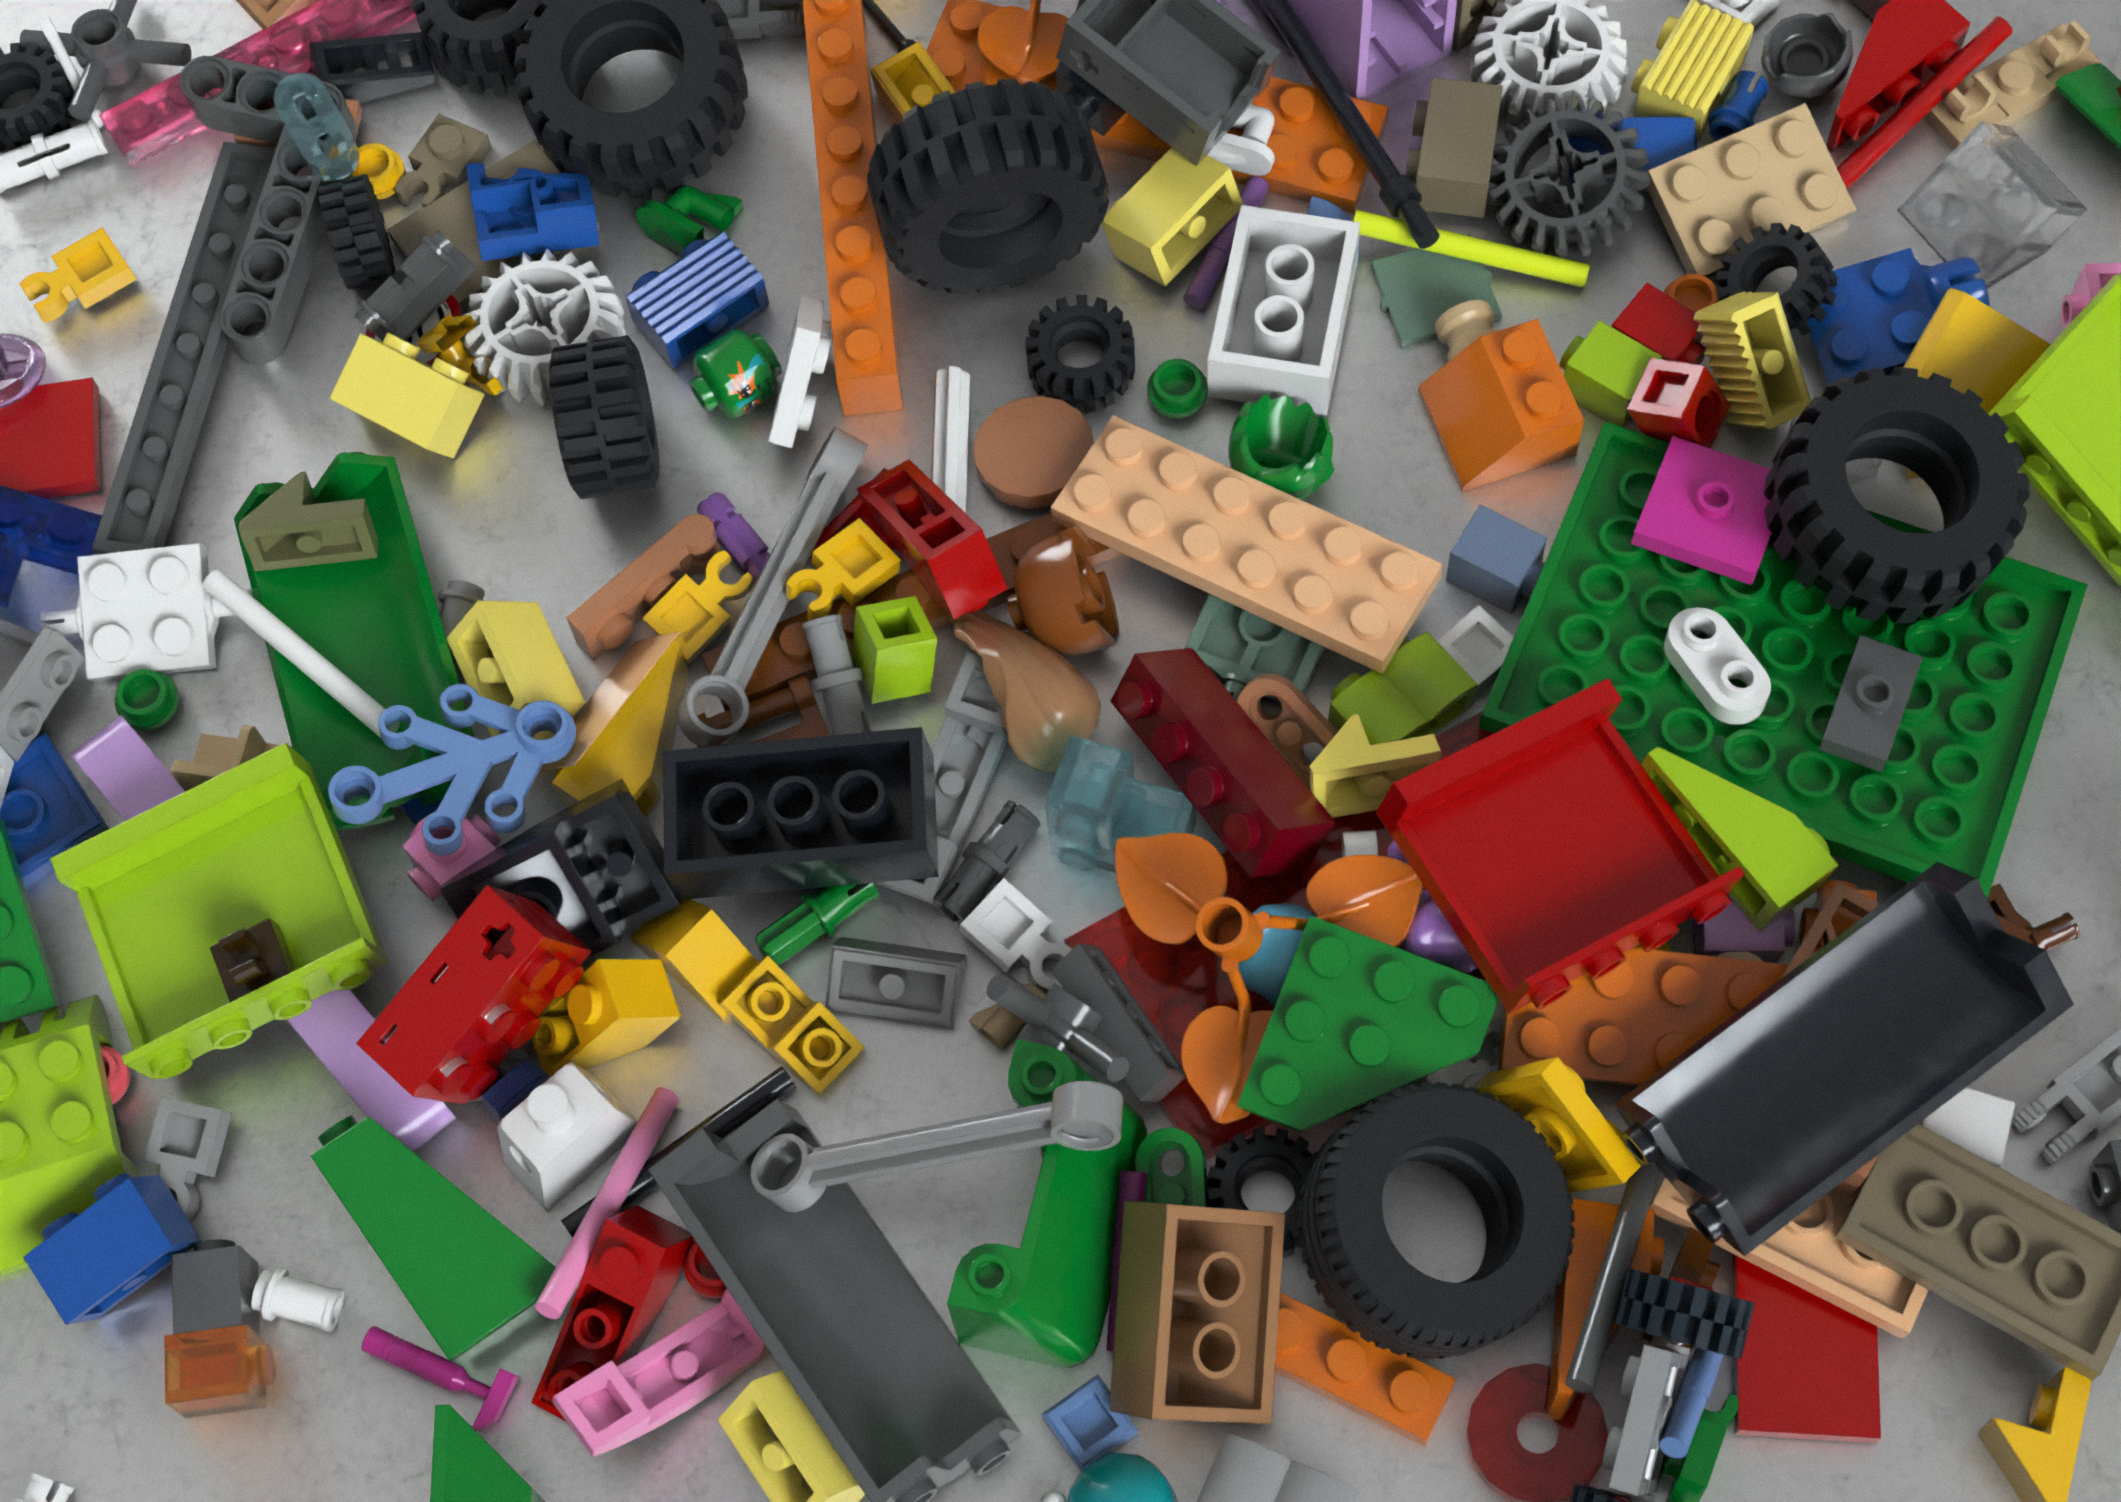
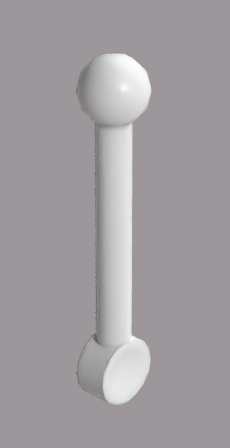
M50 17L42 19L38 22L75 92L80 76ZM95 107L90 119L93 118L100 129L106 122V116L100 108Z

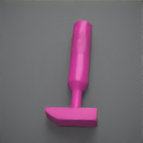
M372 1326L368 1330L361 1346L362 1351L385 1362H389L400 1369L409 1371V1373L450 1392L465 1390L484 1399L485 1401L472 1426L478 1432H482L499 1421L519 1379V1376L500 1368L490 1387L470 1378L463 1366L425 1350L418 1345L409 1343V1341L394 1336L392 1333L376 1326Z

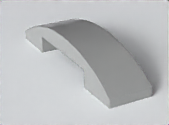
M968 651L944 705L946 718L932 749L934 755L939 877L875 883L931 904L947 880L970 834L1008 739V731L1001 725L1003 709L994 697L986 679L982 657Z

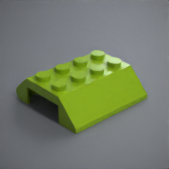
M92 995L68 1003L66 1013L60 1006L45 1010L38 1032L30 1034L29 1029L20 1018L5 1022L2 1031L0 1030V1276L28 1268L29 1266L23 1257L44 1241L40 1233L55 1220L72 1212H77L79 1215L96 1202L93 1193L101 1185L123 1173H129L131 1177L140 1176L139 1168L121 1150L100 1045L113 1049L114 1047L106 1011L98 995Z

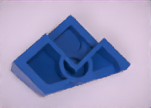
M466 164L481 261L522 256L523 252L527 255L545 253L546 249L554 252L600 245L595 206L588 176L565 172L547 174L536 169L519 168L515 173L516 175L509 179L486 177L484 164Z

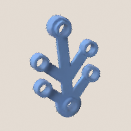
M454 684L443 691L440 697V706L445 722L455 728H466L475 722H479L503 732L502 734L480 740L417 717L415 712L407 706L394 705L388 707L381 713L378 719L381 739L386 746L402 750L414 744L441 755L382 776H378L374 771L364 766L343 768L332 777L329 783L328 794L335 815L346 823L365 824L379 815L383 804L453 780L437 811L428 815L422 824V834L426 848L435 855H450L455 853L463 844L462 822L491 767L515 758L502 788L493 791L487 797L484 805L487 823L494 831L499 833L514 832L525 821L524 800L542 765L556 762L572 750L576 741L574 720L564 708L554 702L535 701L526 705L522 710H518L478 695L473 687L466 684ZM464 700L471 703V706L465 711L458 712L450 709V706L456 701ZM396 722H406L410 725L406 731L400 733L388 730ZM540 731H550L555 734L554 737L546 740L533 739V736ZM355 796L369 798L368 802L359 806L347 805L348 801ZM501 805H512L516 808V811L507 817L494 814V811ZM440 827H449L454 830V833L446 839H436L432 836V833Z

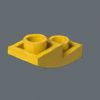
M763 956L718 1002L751 1037L817 1095H820L865 1048L820 1001L813 1002L769 956Z

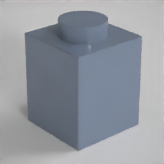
M1480 504L1450 552L1446 581L1513 614L1523 595L1528 597L1532 595L1545 564L1542 560L1547 537Z

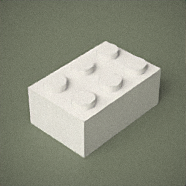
M1246 205L1240 206L1207 359L1208 397L1246 403L1247 401L1255 402L1261 395L1265 394L1271 400L1286 395L1291 397L1295 406L1307 402L1316 414H1328L1357 266L1360 222Z

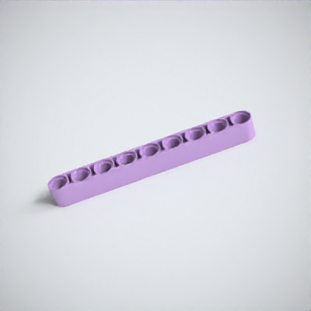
M122 715L70 753L72 758L124 821L185 792ZM350 989L342 991L333 990L312 1000V1006L306 1012L287 1019L366 1117L372 1118L411 1151L415 1152L456 1119L443 1101L410 1095L356 1044L375 1019Z

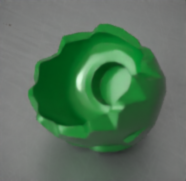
M1265 394L1261 395L1255 402L1247 401L1237 415L1231 430L1228 447L1230 467L1300 500L1305 499L1316 492L1320 485L1329 480L1334 472L1331 461L1333 436L1330 432L1328 419L1323 416L1317 417L1313 408L1307 402L1295 406L1291 397L1286 395L1271 400Z

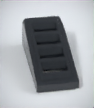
M421 32L309 43L311 78L335 85L342 92L344 99L357 100L362 104L435 83L432 61ZM409 55L412 66L402 67L399 57ZM386 61L388 69L379 70L377 63ZM364 67V71H354V69Z

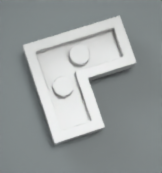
M804 295L800 297L787 349L785 369L771 421L769 443L792 448L797 429L809 430L817 396L807 394L806 391L811 372L823 375L831 343V322L823 320V300Z

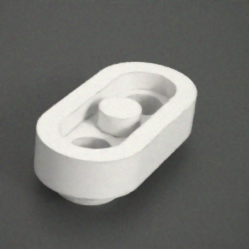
M1700 607L1689 608L1678 613L1669 625L1664 642L1665 654L1670 663L1713 717L1724 723L1735 725L1755 720L1763 712L1771 691V682L1766 670L1727 620L1719 613ZM1692 632H1700L1710 638L1700 639L1694 636ZM1729 680H1742L1748 687H1736Z

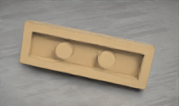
M2076 20L2072 21L2068 26L2066 23H2063L2027 45L2015 49L1972 74L1971 77L1962 81L1923 119L1958 156L2062 96L2055 88L2057 86L2055 82L2061 76L2092 64H2102V62L2088 48L2091 36Z

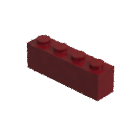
M1193 648L1135 653L1110 702L1249 877L1254 878L1308 869L1336 822Z

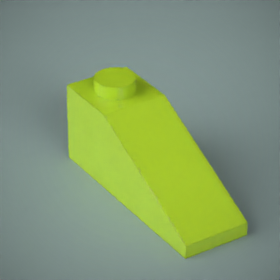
M1656 747L1649 752L1643 760L1642 767L1716 873L1721 876L1738 866L1741 867L1745 875L1728 895L1759 932L1819 890L1838 867V863L1832 858L1830 849L1822 836L1815 830L1807 828L1794 813L1660 747Z

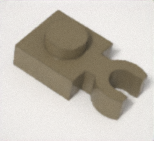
M438 113L408 156L415 171L405 174L396 185L395 192L400 204L407 207L416 194L427 193L421 201L422 207H425L443 196V191L447 185L456 188L468 181L466 164H481L492 148L488 135Z

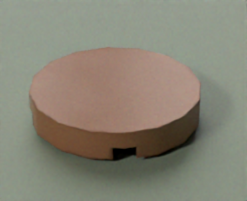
M1044 396L1015 399L995 409L980 425L973 443L977 475L984 487L986 485L987 488L994 492V496L1007 505L1028 509L1052 506L1094 444L1092 428L1081 411L1063 400Z

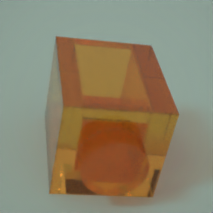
M241 1325L164 1336L165 1404L184 1418L267 1407L266 1386L273 1385L276 1376L274 1353L271 1345L265 1344V1340L250 1327Z

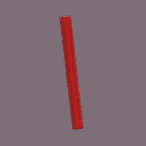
M1999 16L1995 17L1837 167L1847 190L2013 33L2012 27L2005 19Z

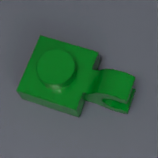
M1729 1393L1720 1411L1711 1412L1705 1408L1703 1409L1685 1457H1666L1661 1475L1671 1479L1672 1483L1665 1502L1700 1501L1708 1486L1726 1430L1738 1410V1397Z

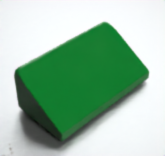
M2100 63L2092 64L2061 76L2055 82L2057 85L2055 88L2121 150V81L2106 66Z

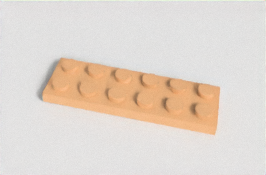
M1114 415L1051 506L1052 521L1067 528L1077 526L1084 531L1088 538L1381 674L1384 673L1442 578L1443 563Z

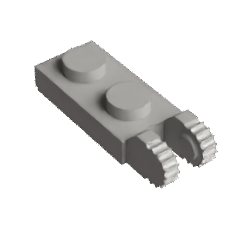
M2121 1028L2053 1078L2046 1087L2048 1090L2024 1107L2012 1119L2011 1123L2020 1133H2023L2027 1129L2036 1127L2047 1117L2049 1112L2061 1103L2077 1121L2068 1130L2058 1133L2045 1144V1149L2040 1152V1156L2049 1166H2052L2071 1152L2087 1137L2096 1138L2121 1119Z

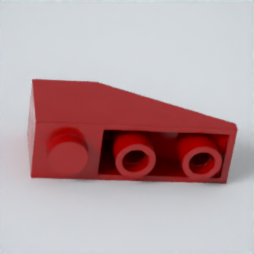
M1890 0L1878 9L1835 113L1826 143L1827 149L1832 153L1849 139L1859 141L1874 128L1881 115L1893 106L1899 109L1925 82L1930 80L1962 49L1970 22L1945 0Z
M638 1205L606 1219L531 1401L532 1404L566 1421L552 1403L554 1395L611 1360L616 1366H619L638 1354L671 1296L683 1267L684 1259L693 1243L694 1238L688 1230Z

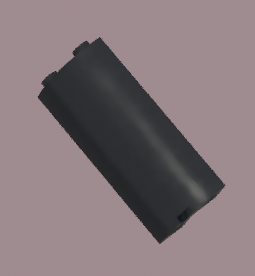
M1936 862L1614 1105L1629 1127L1622 1132V1138L1633 1155L1644 1166L1649 1167L1653 1163L1656 1164L1663 1175L1690 1205L1687 1208L1689 1218L1709 1242L1714 1244L1720 1238H1723L1738 1252L1746 1256L2063 1014L2074 1003L2046 950L2012 936L2003 930L1977 879Z

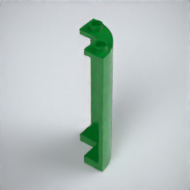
M363 452L339 453L316 486L312 488L318 504L365 499L379 539L378 558L255 572L239 533V521L284 484L273 482L256 485L234 517L254 598L385 709L394 705H404L411 708L417 717L474 737L472 726L455 728L447 724L442 716L440 697L446 688L459 684L395 457L367 455ZM265 641L292 748L310 762L337 831L362 828L395 820L392 808L407 803L411 798H420L423 806L441 801L444 798L453 780L385 803L379 815L365 824H350L339 819L332 809L328 787L332 777L341 769L349 766H364L374 771L378 776H382L441 754L414 744L402 750L386 746L378 735ZM464 700L456 701L450 706V709L458 712L467 710ZM400 722V726L395 733L406 731L410 725L406 722ZM355 796L348 801L347 805L359 806L368 802L369 798Z

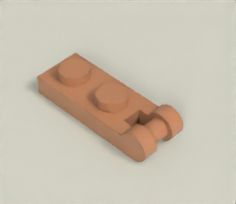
M692 514L683 518L566 617L577 645L593 661L605 650L615 649L624 643L632 633L634 626L642 620L649 610L685 574L690 578L694 574L706 575V567L709 560L721 551L716 531L710 518L702 514Z

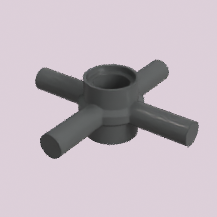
M112 0L108 9H95L84 13L74 22L71 33L58 32L68 55L76 57L78 64L84 69L68 107L69 113L76 119L89 120L103 86L113 87L128 82L137 73L139 63L185 67L191 61L190 45L186 43L135 39L133 32L127 25L137 0ZM22 30L20 44L25 52L29 43L38 45L42 53L47 49L55 55L43 31Z
M998 974L990 980L987 986V996L1027 1022L1016 1039L1051 1046L1063 1051L1074 1061L1078 1057L1112 1082H1118L1127 1075L1129 1071L1128 1059L1093 1034L1104 1018L1093 1008L1056 983H1053L1042 999L1011 976Z

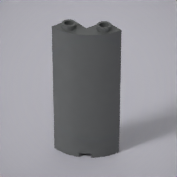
M777 1098L725 1139L702 1128L648 1169L870 1502H928L937 1494L939 1487L954 1480L968 1470L973 1469L977 1476H981L997 1467L1011 1454L1007 1444L1019 1436L1021 1431L848 1182L826 1186L821 1197L812 1206L799 1212L784 1211L758 1193L753 1187L750 1177L752 1162L758 1150L771 1138L780 1134H794L813 1148L822 1146L798 1110ZM802 1157L795 1159L785 1168L780 1177L778 1189L783 1188L794 1179L800 1169Z

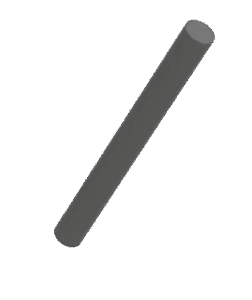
M1636 1157L1635 1159L1641 1167L1627 1181L1565 1384L1570 1389L1580 1393L1593 1392L1619 1307L1628 1268H1631L1660 1173V1169L1655 1163L1646 1167Z

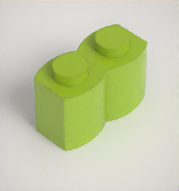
M1427 631L1412 640L1405 637L1383 674L1372 670L1362 676L1359 672H1355L1342 680L1331 694L1333 701L1330 703L1328 721L1339 731L1352 715L1358 714L1370 745L1430 734L1437 735L1474 705L1478 684Z

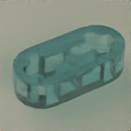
M295 73L280 81L274 92L273 100L275 107L310 171L316 177L325 181L341 180L353 173L359 163L360 153L348 125L325 85L318 77L309 73ZM305 95L311 101V105L316 113L315 117L306 120L301 109L295 103V99L299 96ZM326 133L340 154L330 160L323 153L317 140L318 137Z

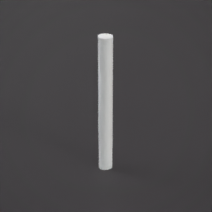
M216 569L205 578L203 588L381 738L378 719L385 710L383 706L223 571ZM400 722L392 724L388 730L395 733L400 726Z

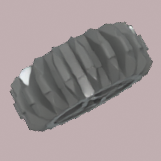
M1571 95L1567 101L1566 110L1558 111L1554 100L1547 98L1544 101L1546 115L1537 118L1534 111L1529 108L1524 109L1522 117L1526 127L1523 130L1515 125L1506 124L1503 131L1505 137L1512 145H1494L1493 158L1500 164L1491 166L1489 182L1497 186L1488 192V199L1492 206L1501 207L1496 214L1500 226L1504 227L1514 224L1511 235L1516 243L1524 242L1533 235L1531 245L1533 251L1543 253L1552 241L1554 242L1557 257L1561 258L1567 257L1570 243H1577L1582 256L1588 257L1591 254L1589 239L1598 236L1603 245L1610 247L1614 243L1613 235L1609 228L1611 225L1625 231H1629L1632 227L1631 218L1623 209L1632 211L1643 209L1645 205L1644 197L1636 190H1642L1650 185L1649 173L1639 169L1648 163L1647 151L1644 148H1634L1640 140L1636 128L1631 127L1621 130L1624 118L1623 114L1618 110L1603 118V104L1595 99L1589 104L1585 112H1581L1579 98ZM1577 137L1591 140L1601 145L1609 153L1600 156L1598 150L1586 153L1576 151L1570 145L1568 138ZM1550 143V153L1542 165L1529 169L1528 176L1521 177L1527 162L1534 153ZM1562 156L1566 157L1569 169H1574L1575 183L1572 184L1575 194L1574 199H1570L1567 187L1561 184L1563 168L1560 159ZM1615 177L1614 184L1606 198L1598 206L1586 213L1585 202L1587 196L1594 189L1606 185V179ZM1536 199L1538 204L1551 201L1559 203L1565 208L1568 218H1555L1543 215L1532 209L1525 201Z

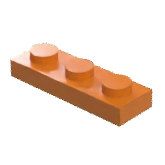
M1280 1292L1275 1372L1426 1446L1455 1385L1456 1378L1415 1358L1407 1357L1405 1353L1397 1355L1392 1353L1389 1348L1384 1350L1376 1347L1375 1342L1370 1341L1368 1343L1360 1337L1361 1333L1358 1331L1352 1332L1347 1328L1346 1324Z

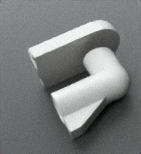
M1251 104L1232 126L1244 130L1242 137L1226 133L1207 155L1230 167L1231 170L1257 176L1270 173L1275 161L1274 152L1266 146L1275 123L1271 110Z

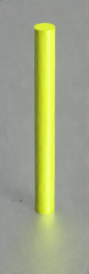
M1356 209L1354 222H1360L1359 235L1421 249L1402 220ZM1437 229L1440 237L1435 244L1421 249L1582 288L1585 286L1590 264L1442 229Z

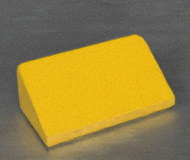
M919 41L869 69L877 95L898 125L903 122L904 114L916 105L924 107L932 103L933 96L949 90L950 94L956 93Z

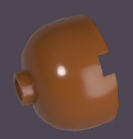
M1074 526L1051 534L1036 542L1019 560L1014 574L1015 594L1007 597L1009 613L1017 629L1022 631L1028 629L1031 636L1044 645L1053 648L1061 655L1072 657L1095 653L1115 646L1117 641L1112 636L1119 634L1116 606L1105 571L1096 573L1093 566L1085 559V556L1096 554V551L1082 529Z

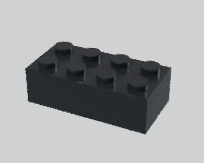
M922 727L663 751L664 875L682 900L939 877L934 755Z

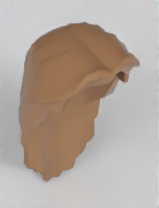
M981 610L964 614L955 620L948 616V619L953 624L954 636L967 643L971 650L982 657L984 674L994 697L1003 709L1001 725L1008 731V742L1015 756L1035 771L1044 772L1046 770L1056 774L1069 772L1072 762L1090 743L1093 731L1099 723L1101 702L1095 687L1060 653L1044 645L1031 636V634L995 619Z

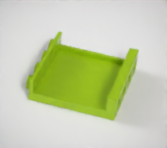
M2120 273L2113 276L1988 414L1991 416L1997 412L2009 428L2004 435L2008 443L2015 441L2018 443L2025 460L2019 471L2026 473L2030 484L2121 587Z
M286 742L50 858L58 881L77 893L130 1039L133 1051L122 1056L124 1065L151 1079H166L179 1075L192 1066L193 1059L213 1049H228L240 1045L252 1036V1030L274 1019L286 1020L301 1015L312 1006V1000L333 990L342 991L355 988L370 979L372 976L371 971L389 963L310 762ZM270 918L280 926L296 970L230 1002L209 947L219 943V939L243 927L248 929Z

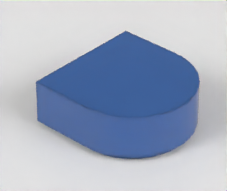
M526 1061L513 1068L482 1095L490 1119L498 1126L507 1114L523 1102L536 1087L545 1083L550 1076L534 1061Z

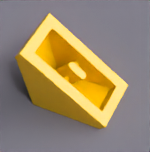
M691 899L681 900L680 906L645 922L630 937L632 943L651 959H661L665 972L722 1022L730 1015L718 1002L758 962L711 908Z

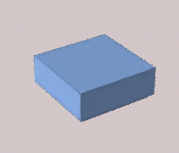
M1098 1374L1041 1414L1042 1419L1079 1472L1086 1465L1106 1454L1116 1452L1139 1435L1138 1429L1128 1415L1109 1411L1110 1390Z

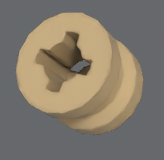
M1470 300L1460 303L1444 312L1435 322L1434 330L1442 344L1448 345L1450 349L1447 355L1448 362L1480 336L1497 331L1493 328L1495 315L1487 301Z

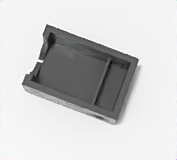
M1086 0L1066 22L1056 58L1198 166L1268 86L1282 51L1216 0Z

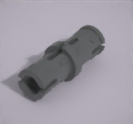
M1008 800L995 818V821L977 843L970 842L963 851L964 861L949 882L935 896L933 901L934 907L952 922L956 920L958 925H960L981 903L996 883L998 884L1003 878H1008L1011 873L1008 867L1024 844L1027 843L1041 825L1037 817L1021 804L1017 806L1014 801Z

